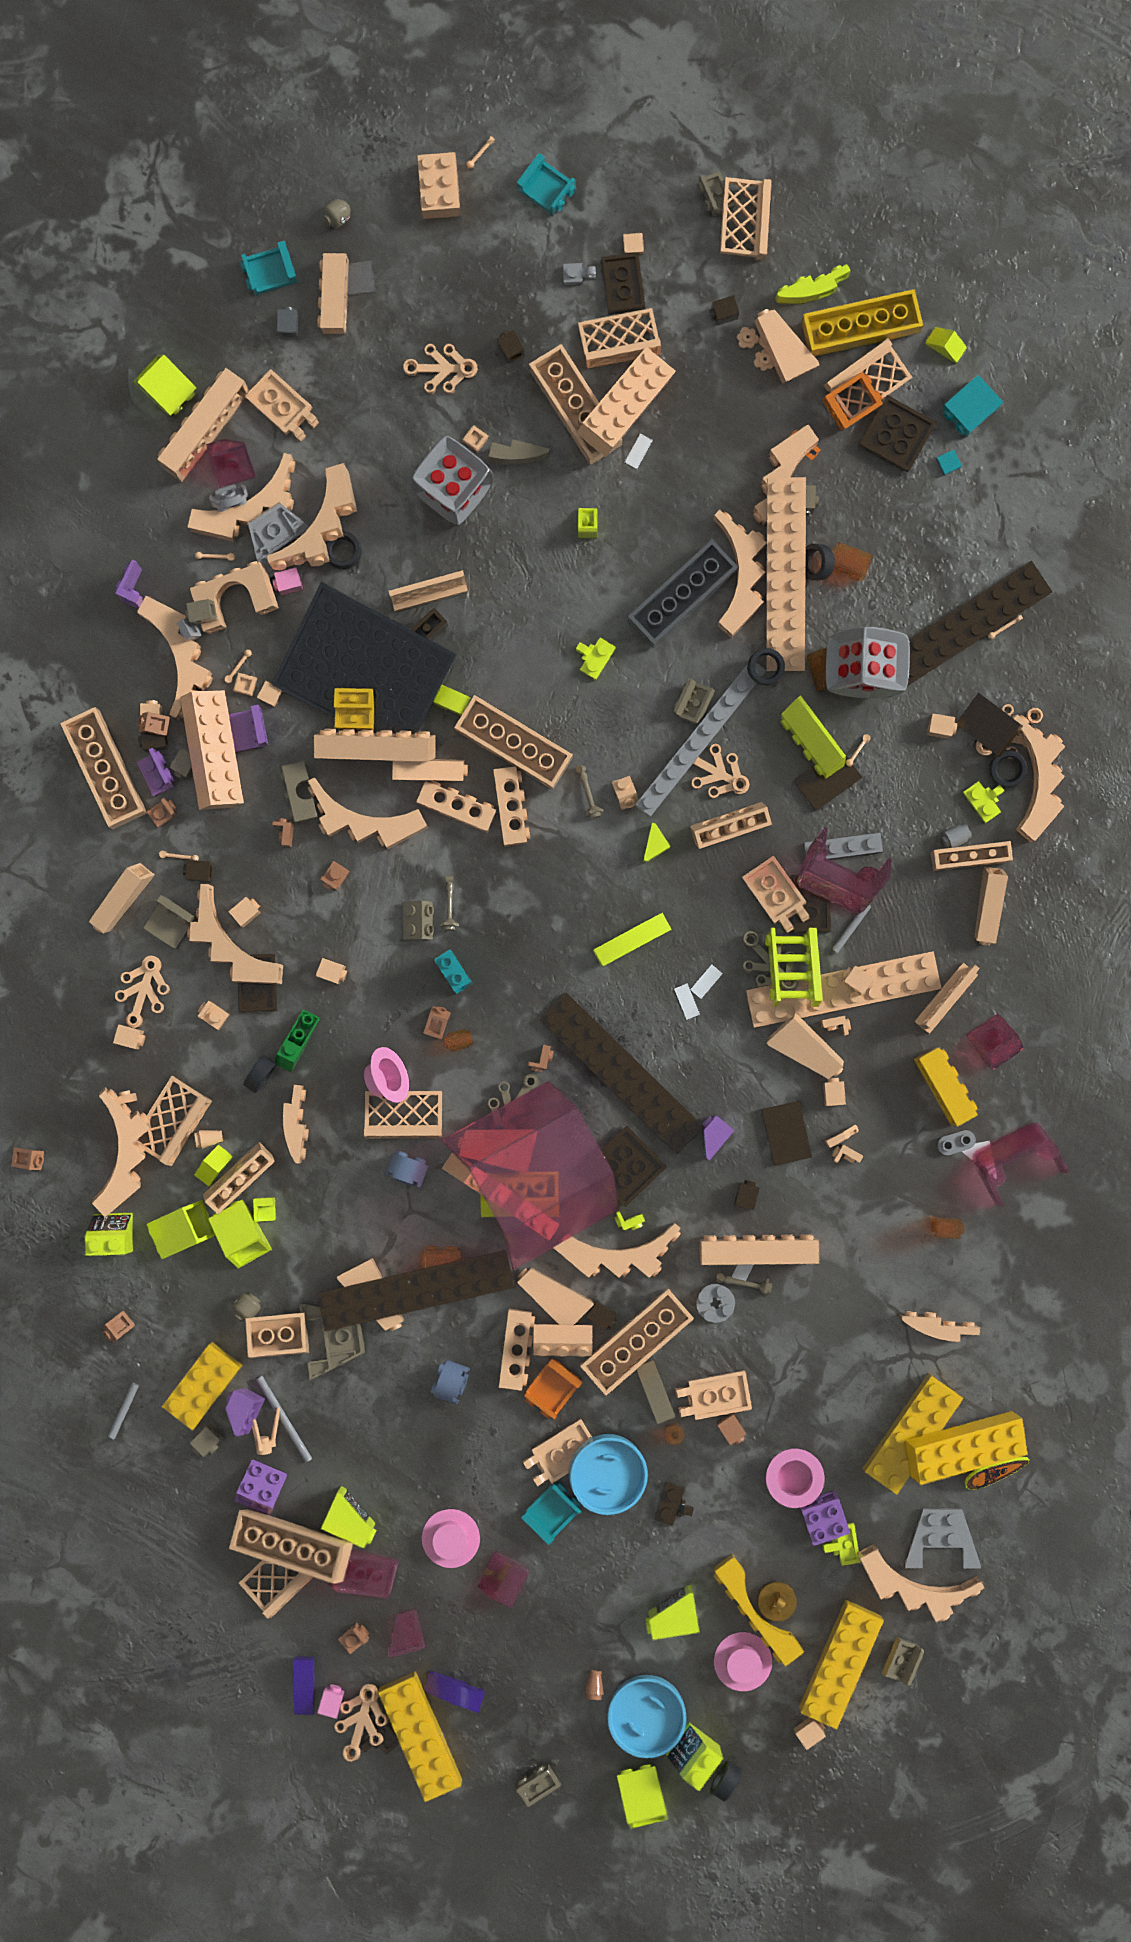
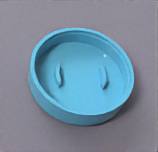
M614 1434L592 1437L576 1450L571 1459L569 1482L572 1491L585 1508L597 1514L614 1515L628 1510L637 1503L646 1488L648 1479L646 1462L637 1447L624 1437Z
M639 1675L626 1680L616 1689L609 1703L608 1724L611 1735L624 1751L636 1757L654 1758L669 1752L680 1741L686 1726L685 1705L680 1693L670 1682L654 1675Z

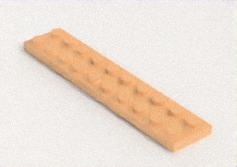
M806 477L767 478L766 648H772L782 655L785 662V671H805ZM766 655V670L777 671L775 659Z
M934 951L858 967L874 978L863 995L858 994L842 983L845 979L842 976L846 970L822 974L823 1001L819 1007H811V1002L808 999H781L778 1006L773 1007V1001H770L769 991L772 989L771 985L746 990L753 1028L787 1021L794 1013L800 1018L942 989ZM798 980V987L795 991H807L809 989V982ZM790 981L785 982L787 986L792 985Z

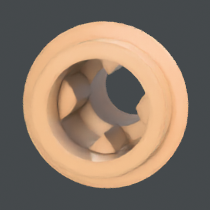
M199 1130V1132L194 1133L196 1148L204 1149L223 1142L221 1130Z

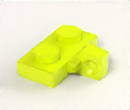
M599 638L595 646L590 644L588 647L580 642L576 647V651L583 655L581 659L585 661L580 671L597 680L616 647L602 638Z
M978 781L963 792L984 823H987L1001 813L995 804L999 801L997 796L1004 792L1001 785L991 791L989 787L984 789Z
M853 1522L847 1523L850 1534L822 1543L825 1553L834 1551V1555H839L842 1566L861 1562L857 1555L859 1549Z

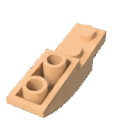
M294 1085L292 1103H284L283 1106L284 1135L295 1163H301V1160H305L306 1148H303L304 1140H308L309 1129H306V1125L299 1124V1120L302 1121L304 1109H301V1103L306 1098V1090H303L304 1086Z
M905 1311V1315L900 1314V1319L921 1333L937 1339L960 1342V1334L980 1335V1327L974 1325V1322L964 1321L963 1325H955V1321H943V1324H941V1317L936 1316L934 1312H924V1315H917V1312Z

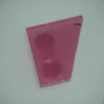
M416 1608L397 1613L389 1658L426 1648Z

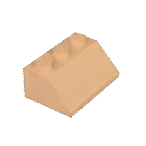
M304 1313L246 1318L248 1358L309 1353L308 1332Z
M534 1324L533 1355L592 1356V1325Z

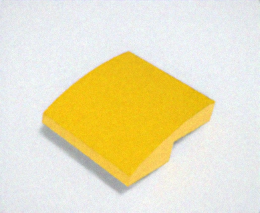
M335 688L334 728L374 730L373 689Z

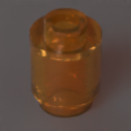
M465 1029L450 1032L444 1038L446 1048H450L451 1052L469 1048L470 1045H473L470 1030L465 1031Z
M670 1423L665 1427L664 1435L668 1443L678 1445L683 1441L684 1431L679 1424ZM672 1432H677L678 1436L672 1438L671 1434Z

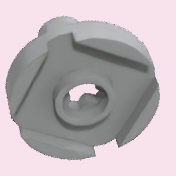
M235 484L217 489L215 496H209L212 507L217 508L219 512H223L229 509L230 506L245 504L247 502L246 497L248 496L245 485L240 484L241 488H236Z
M713 1283L702 1288L696 1299V1307L699 1314L706 1321L719 1323L727 1320L733 1314L735 1299L728 1288L721 1284ZM713 1298L721 1300V1304L718 1305L719 1308L715 1309L714 1306H710Z

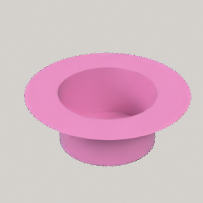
M385 1047L376 1049L372 1055L371 1064L364 1071L366 1086L376 1097L385 1096L392 1102H401L406 1098L409 1091V1078L406 1068L399 1056L391 1049Z
M789 1449L779 1453L771 1461L766 1473V1483L770 1494L780 1504L792 1508L804 1507L815 1501L822 1492L824 1471L818 1459L811 1453L801 1449Z
M447 1509L434 1514L427 1521L423 1529L422 1544L424 1551L434 1563L442 1567L455 1568L468 1563L475 1556L479 1548V1529L475 1521L468 1514L460 1510Z
M739 1632L726 1637L719 1644L714 1656V1667L717 1676L727 1687L737 1691H750L762 1685L768 1678L772 1668V1656L769 1648L765 1646L761 1638L751 1633Z

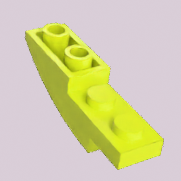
M846 264L843 267L839 265L833 268L831 273L826 276L822 274L814 281L811 276L806 278L804 276L800 277L794 282L795 284L780 288L775 300L777 303L799 304L825 298L836 293L837 283L848 278L851 270Z

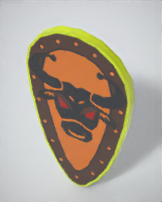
M1017 1457L976 1469L965 1479V1486L970 1490L987 1487L1022 1469L1029 1463V1459L1027 1457Z

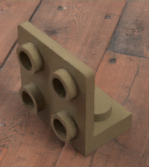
M160 895L157 900L160 904L145 924L144 929L176 949L187 933L191 922H194L196 917L165 896Z

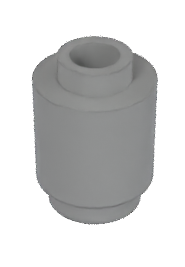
M959 824L943 832L941 839L946 848H955L968 842V839L972 836L966 824Z

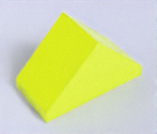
M938 327L934 328L925 342L926 345L956 364L967 348L955 331Z
M578 508V538H597V508Z
M655 823L651 825L643 860L645 863L670 849V845Z
M217 1145L202 1161L194 1175L210 1187L233 1156L220 1145Z

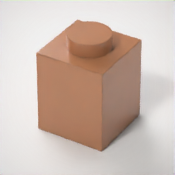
M733 1413L717 1422L719 1429L730 1445L733 1443L737 1445L745 1439L744 1436L747 1434Z

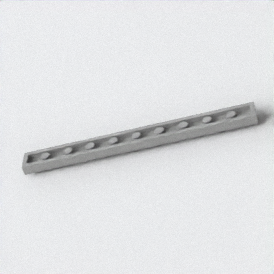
M755 663V670L762 677L767 670L758 663ZM747 665L635 804V807L649 818L757 684L749 676Z

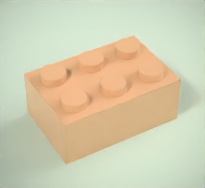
M455 152L417 155L423 219L461 216Z

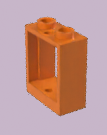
M863 371L821 399L841 431L883 404L881 394L874 390L871 385V378L868 374H864ZM859 380L872 400L873 405L851 420H848L834 396Z

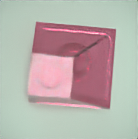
M222 439L206 444L219 487L256 477L245 442Z

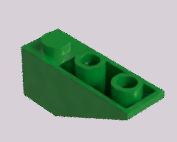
M304 1009L302 1010L276 1055L275 1063L277 1066L292 1073L320 1017Z

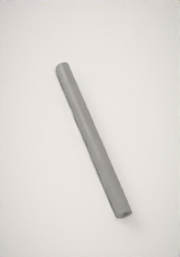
M263 1376L257 1378L258 1385L275 1413L276 1408H280L279 1419L304 1461H310L312 1459L311 1455Z

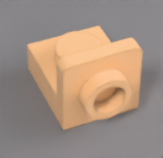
M211 1001L204 1002L198 1009V1017L217 1030H220L230 1015Z
M845 1016L820 1021L821 1027L827 1028V1031L839 1029L838 1025L840 1024L843 1035H849L848 1030H851L850 1021Z
M843 1144L840 1147L836 1146L831 1155L834 1157L832 1161L838 1163L842 1154H845L844 1159L853 1164L855 1161L860 1163L863 1155Z

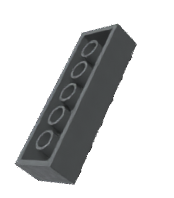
M712 539L628 616L627 621L654 648L737 572L738 566Z

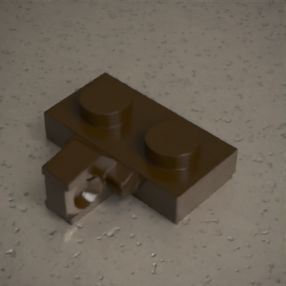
M666 1482L654 1520L673 1526L676 1516L681 1517V1514L692 1517L694 1507L686 1505V1500L682 1499L684 1487Z
M373 1713L370 1715V1718L377 1733L383 1736V1742L377 1746L372 1745L367 1732L365 1734L367 1739L360 1747L364 1752L368 1751L372 1746L375 1749L380 1747L387 1755L400 1742L388 1723L384 1726L376 1724V1716ZM381 1716L379 1720L381 1723H384V1718ZM378 1736L374 1737L376 1743L379 1741Z

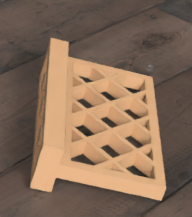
M725 177L720 253L756 257L755 260H763L765 258L768 244L771 180L755 181ZM729 184H736L740 191L733 195L729 190ZM749 186L757 187V194L753 197L746 191V188ZM742 192L749 199L743 206L736 199ZM732 200L739 207L733 214L727 208L728 203ZM749 203H752L756 208V212L752 216L745 209ZM740 211L748 218L742 224L735 217ZM730 219L738 226L732 232L726 226ZM749 221L755 226V231L751 234L743 227ZM739 229L746 236L742 242H739L733 235ZM729 238L737 245L733 249L725 248V241ZM749 239L754 245V251H747L742 244Z
M652 308L578 322L587 369L636 360L646 347L656 355H661V342L658 337ZM649 315L650 321L647 325L638 321L641 316ZM628 319L633 323L627 329L620 325L623 320ZM605 323H610L614 326L610 332L602 329ZM635 325L643 328L640 335L631 331ZM591 326L596 330L589 336L584 333L583 328ZM617 328L625 332L621 339L612 335ZM648 331L654 335V340L647 341L642 337ZM598 332L606 335L602 343L594 339ZM628 334L636 339L633 344L624 342ZM610 338L617 342V345L613 348L605 345ZM591 342L599 346L596 351L588 352L587 347Z
M888 338L823 386L827 392L830 391L831 393L863 370H865L864 374H867L870 365L879 366L877 377L870 375L869 377L876 380L875 391H878L879 381L889 382L888 391H878L883 399L910 380L912 376L892 348L893 344ZM888 352L893 358L892 366L882 364L883 357ZM882 367L892 369L890 379L880 377ZM894 371H902L906 378L902 381L893 380ZM852 385L847 387V399L840 398L838 394L834 396L849 420L873 405V402H863L865 391L863 386L862 388ZM851 389L861 391L860 401L850 399ZM849 402L859 404L858 412L853 416L848 410Z
M462 570L390 590L389 595L394 611L398 612L468 592Z
M962 963L914 1022L930 1034L978 976L976 972L980 968L976 965L968 967Z
M171 1076L147 1114L150 1120L152 1117L158 1116L160 1126L151 1128L150 1125V1129L146 1131L149 1134L150 1142L141 1143L148 1153L159 1159L160 1162L172 1166L212 1100L174 1076ZM175 1082L180 1086L181 1093L171 1095L170 1088ZM192 1093L197 1096L193 1104L187 1105L185 1095ZM182 1096L183 1106L174 1108L172 1098ZM169 1099L170 1110L161 1112V1102ZM184 1109L185 1118L177 1122L175 1111ZM171 1112L173 1123L164 1125L162 1114ZM174 1126L175 1134L173 1137L166 1138L165 1128ZM161 1129L163 1139L153 1141L152 1131ZM164 1142L165 1150L159 1155L155 1151L154 1144Z
M365 1091V1139H442V1091H408L406 1098L395 1108L387 1102V1098L379 1097L382 1102L375 1109L369 1104V1096L374 1095L370 1091ZM411 1096H417L421 1100L414 1108L406 1102ZM430 1096H438V1103L433 1108L425 1102ZM384 1103L392 1110L385 1118L377 1112ZM403 1103L411 1110L404 1118L396 1111ZM422 1103L430 1109L423 1118L415 1111ZM433 1112L438 1117V1125H429L425 1119ZM374 1113L382 1119L378 1125H369V1118ZM393 1113L401 1119L397 1125H390L386 1121ZM412 1113L420 1119L416 1125H410L406 1121Z
M262 1560L239 1584L262 1609L265 1617L269 1619L313 1577L300 1572L296 1576H288V1568H285V1576H275V1564ZM264 1564H272L271 1576L262 1575V1566ZM251 1577L258 1578L257 1589H250L246 1584ZM261 1578H271V1590L261 1589ZM275 1578L285 1579V1585L282 1590H274ZM261 1592H271L270 1602L266 1606L260 1600Z

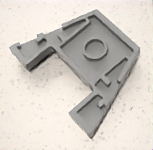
M280 502L247 523L258 563L260 562L266 566L269 578L273 577L274 573L278 571L272 569L268 563L267 556L299 535H303L309 528L306 523Z
M922 1508L904 1567L923 1568V1548H962V1567L981 1569L963 1510L961 1508Z

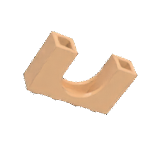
M258 561L247 564V567L243 569H232L227 575H216L212 577L213 580L208 582H197L194 587L190 588L194 602L209 599L215 603L217 621L201 624L203 631L208 634L227 628L221 611L220 601L225 590L233 585L241 584L248 589L256 613L263 615L279 609L266 566L260 562L258 563Z

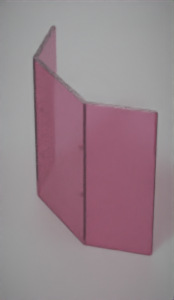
M549 1081L441 1140L469 1169L503 1230L512 1270L519 1268L620 1209L613 1171L578 1108Z

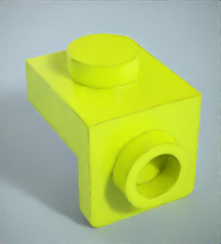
M617 1211V1216L614 1217L618 1228L623 1227V1230L628 1228L632 1230L638 1229L643 1226L642 1222L645 1221L642 1213L625 1221L620 1211Z

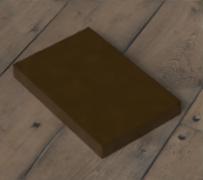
M639 253L601 257L608 314L645 310Z
M979 692L956 722L959 727L999 757H1001L1023 727L1022 724Z
M847 755L845 766L828 778H825L823 775L820 776L813 766L793 780L815 811L863 778L854 765L850 767L846 765V761L849 759Z
M791 875V881L806 900L803 908L810 917L803 922L797 913L793 915L792 925L794 929L792 933L807 932L809 928H817V932H831L830 875Z
M276 954L250 955L264 962L276 963ZM238 983L239 1013L278 1011L277 984Z
M800 1101L762 1109L774 1166L812 1157Z

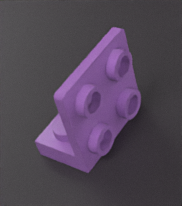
M131 560L124 568L125 575L122 581L119 580L115 587V594L122 602L139 609L143 602V597L133 588L142 568L135 560Z
M259 705L251 706V710L229 714L235 752L269 745L262 710Z
M150 748L149 752L151 755L137 761V764L152 795L155 797L174 788L173 782L175 778L172 772L165 768L164 765L167 762L163 754Z
M252 1460L236 1493L235 1502L270 1516L287 1474Z
M835 1490L819 1495L811 1504L800 1507L814 1546L850 1534L840 1500Z

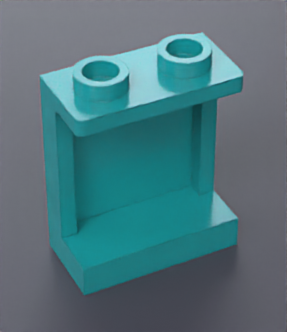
M538 153L517 181V190L554 216L557 211L560 212L566 198L574 194L576 180L573 177L571 179L567 178L545 162V157Z
M285 241L278 242L277 248L248 257L242 254L241 268L243 273L247 272L248 279H245L249 291L253 290L255 296L298 283Z
M977 375L944 404L942 411L944 417L956 425V430L961 435L968 437L992 413L999 410L1004 402Z
M451 949L435 958L436 964L456 994L473 984Z
M556 1482L552 1483L521 1514V1518L548 1545L554 1541L556 1535L577 1514L582 1512L580 1507L582 1504L574 1496L571 1498L566 1493L568 1490L560 1482L558 1484Z

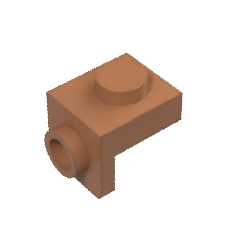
M543 1045L540 1064L528 1062L531 1070L542 1072V1069H547V1064L552 1062L554 1051L550 1050L551 1046Z

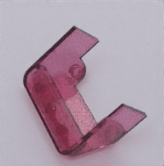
M824 827L807 851L797 876V884L801 888L851 912L861 913L869 906L890 879L892 859L888 858L879 870L867 866L863 867L858 873H855L826 858L828 854V847L826 846L828 828Z
M1029 1123L973 1153L972 1161L995 1206H1004L996 1190V1187L1002 1185L1006 1178L1002 1167L1034 1150L1037 1151L1042 1159H1053L1060 1173L1067 1174L1070 1172L1056 1144L1040 1124Z

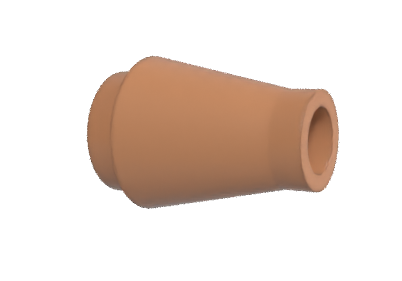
M590 1670L584 1693L586 1694V1699H602L604 1693L601 1671Z

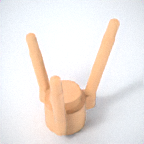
M279 1407L276 1408L271 1439H269V1436H260L257 1422L255 1419L252 1420V1430L258 1455L269 1454L272 1452V1447L276 1446L275 1438L280 1413Z

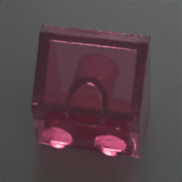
M996 1014L967 1034V1037L981 1058L992 1070L1024 1050L1019 1035L999 1014Z
M494 1551L477 1587L494 1600L512 1608L529 1574V1568Z

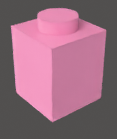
M297 568L274 573L275 579L272 580L275 591L279 590L281 595L303 590Z
M326 1685L318 1713L337 1718L345 1691L341 1690V1687L337 1685Z

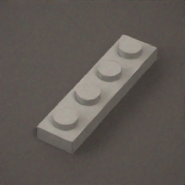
M880 833L804 843L806 862L883 852Z

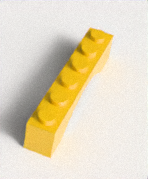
M733 1554L714 1567L715 1579L720 1585L724 1583L727 1587V1590H725L731 1600L736 1599L739 1603L737 1608L743 1616L747 1614L750 1618L749 1624L755 1632L759 1630L762 1634L761 1640L767 1648L771 1646L774 1650L772 1655L778 1663L783 1662L787 1666L804 1653L803 1648L791 1632L781 1630L769 1624L754 1610L746 1593L745 1571Z

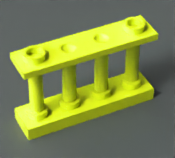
M771 928L765 936V945L769 948L772 987L769 991L770 1001H773V1007H777L781 999H808L811 1002V1007H819L823 999L817 928H809L803 936H776L775 928ZM776 944H803V946H806L805 954H777ZM778 962H805L808 966V971L806 973H779ZM779 980H806V982H809V989L807 991H780Z

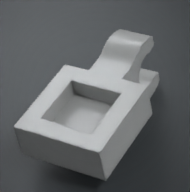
M582 263L563 264L564 285L583 284V279L596 278L594 266L582 269Z
M182 619L177 623L180 633L185 640H195L201 636L200 632L203 631L201 624H192L187 619Z

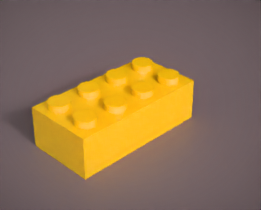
M940 1047L932 1048L914 1058V1061L950 1125L958 1127L978 1115L976 1113L978 1108L973 1100L968 1099L966 1095L968 1090L965 1085L959 1083L957 1079L959 1075L955 1067H950L946 1051L944 1049L941 1050Z
M214 1342L210 1343L162 1407L193 1431L243 1365Z

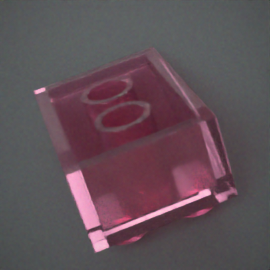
M351 1549L343 1582L335 1584L329 1582L328 1585L336 1592L389 1599L399 1560Z

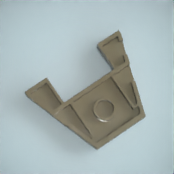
M299 1304L300 1313H304L305 1321L322 1319L319 1306ZM361 1323L330 1331H325L323 1326L327 1359L307 1362L310 1380L365 1353Z

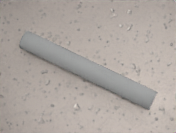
M864 903L832 947L834 952L838 953L870 910V905Z
M131 1384L108 1434L109 1438L115 1439L137 1392L138 1384Z

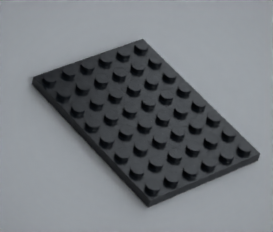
M321 582L271 685L334 719L335 688L373 689V733L381 732V730H392V734L400 731H411V734L419 732L457 654L330 585Z

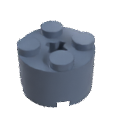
M397 1150L396 1154L392 1153L384 1176L389 1177V1174H391L393 1180L410 1186H414V1183H416L417 1188H421L428 1166L426 1165V1160L415 1157L414 1160L410 1159L408 1154Z
M449 1360L443 1364L441 1363L437 1372L440 1377L437 1382H434L431 1393L438 1399L457 1405L460 1400L456 1398L458 1394L462 1395L469 1376L466 1372L470 1371V1368Z

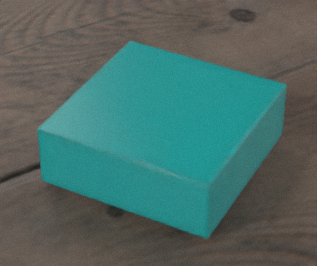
M955 450L936 458L944 476L962 467Z

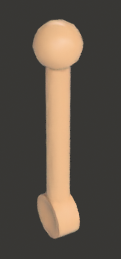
M492 136L476 156L467 162L468 168H473L475 161L494 142L495 139Z
M196 552L195 554L196 559L221 558L228 559L229 561L235 559L233 553L216 555Z
M1020 615L998 630L990 632L988 638L994 639L995 635L1022 620L1023 617Z
M245 650L244 656L230 675L225 677L227 683L233 681L232 677L246 658L251 656L252 652L250 650Z
M863 735L861 744L852 757L846 761L847 766L853 765V760L864 744L870 741L869 735Z
M163 850L159 852L161 858L199 859L197 855L171 854Z

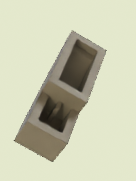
M512 440L511 447L492 442L489 462L511 465L527 464L549 458L550 450L549 448Z
M654 1360L643 1363L636 1370L657 1424L675 1418Z

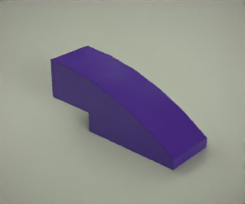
M295 1656L293 1660L294 1715H314L315 1657Z
M429 1671L424 1691L477 1713H479L485 1690L467 1685V1682Z

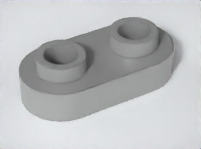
M959 1131L941 1137L937 1142V1149L943 1155H952L971 1149L975 1145L976 1138L971 1131ZM965 1136L969 1138V1142L967 1144L963 1142V1138ZM946 1142L951 1144L950 1149L944 1147Z

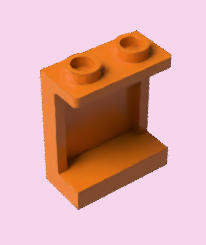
M552 1356L525 1391V1401L532 1407L536 1405L542 1409L540 1413L546 1418L552 1417L555 1419L575 1390L583 1383V1380Z

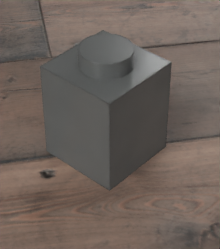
M292 307L278 309L277 333L279 338H298L299 315L297 310H294Z

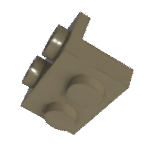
M718 171L704 177V174L700 175L697 186L700 194H704L706 198L704 202L707 210L711 211L713 216L722 213L724 179L721 172ZM733 200L728 203L727 208L729 210L734 208Z
M689 678L682 688V694L679 700L676 701L673 712L679 718L699 725L715 690L696 683L693 679Z
M431 901L403 902V940L433 939L434 909Z
M896 1637L882 1674L910 1686L923 1658L924 1649L913 1642Z
M549 1764L537 1767L532 1775L529 1777L523 1776L517 1781L515 1791L521 1795L527 1807L561 1786L560 1781Z

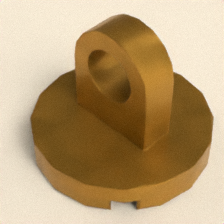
M775 1581L765 1584L760 1590L758 1606L761 1613L767 1619L783 1621L789 1618L795 1611L797 1605L796 1596L788 1584Z

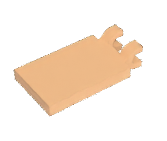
M271 369L245 395V398L284 434L287 435L291 431L299 441L306 437L304 431L299 428L305 420L313 428L319 423L317 418L309 412L312 406Z
M774 856L742 877L773 923L776 924L780 921L787 933L794 929L788 919L796 913L803 922L810 918L803 908L806 900Z
M745 1370L689 1380L688 1387L675 1388L678 1398L688 1397L689 1406L678 1407L681 1417L694 1414V1419L698 1420L752 1409Z
M581 1418L531 1449L534 1455L523 1460L527 1469L537 1464L542 1472L533 1477L537 1486L547 1479L554 1483L568 1474L569 1465L574 1453L585 1441L592 1438Z

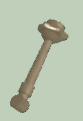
M578 765L576 771L580 774L579 777L590 805L587 813H585V817H590L591 820L599 818L604 810L594 805L587 781L588 777L585 773L586 767Z
M446 876L447 919L440 923V927H444V931H455V927H459V924L452 919L454 876Z
M718 1273L716 1276L717 1283L725 1282L726 1284L760 1289L764 1298H766V1294H771L772 1283H769L768 1278L761 1284L735 1279L731 1276H724L722 1273Z

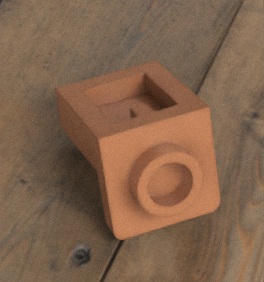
M145 712L138 719L139 732L167 736L170 717Z
M163 797L161 802L148 810L147 813L156 826L160 828L177 816V813L174 811L177 807L171 799L167 801Z
M278 818L277 821H272V826L283 828V831L280 830L279 842H282L281 845L292 847L294 825L289 822V819Z
M333 861L324 876L320 878L323 881L322 886L330 891L333 888L338 891L350 871Z
M433 1006L423 1033L442 1039L451 1012L443 1007Z
M14 1147L11 1167L41 1170L44 1161V1151Z
M122 1311L103 1326V1335L108 1341L111 1340L115 1343L134 1328L135 1325L127 1314Z
M355 1623L338 1640L351 1654L362 1644L368 1642L369 1637L367 1635L369 1633L363 1625L359 1626L358 1623Z

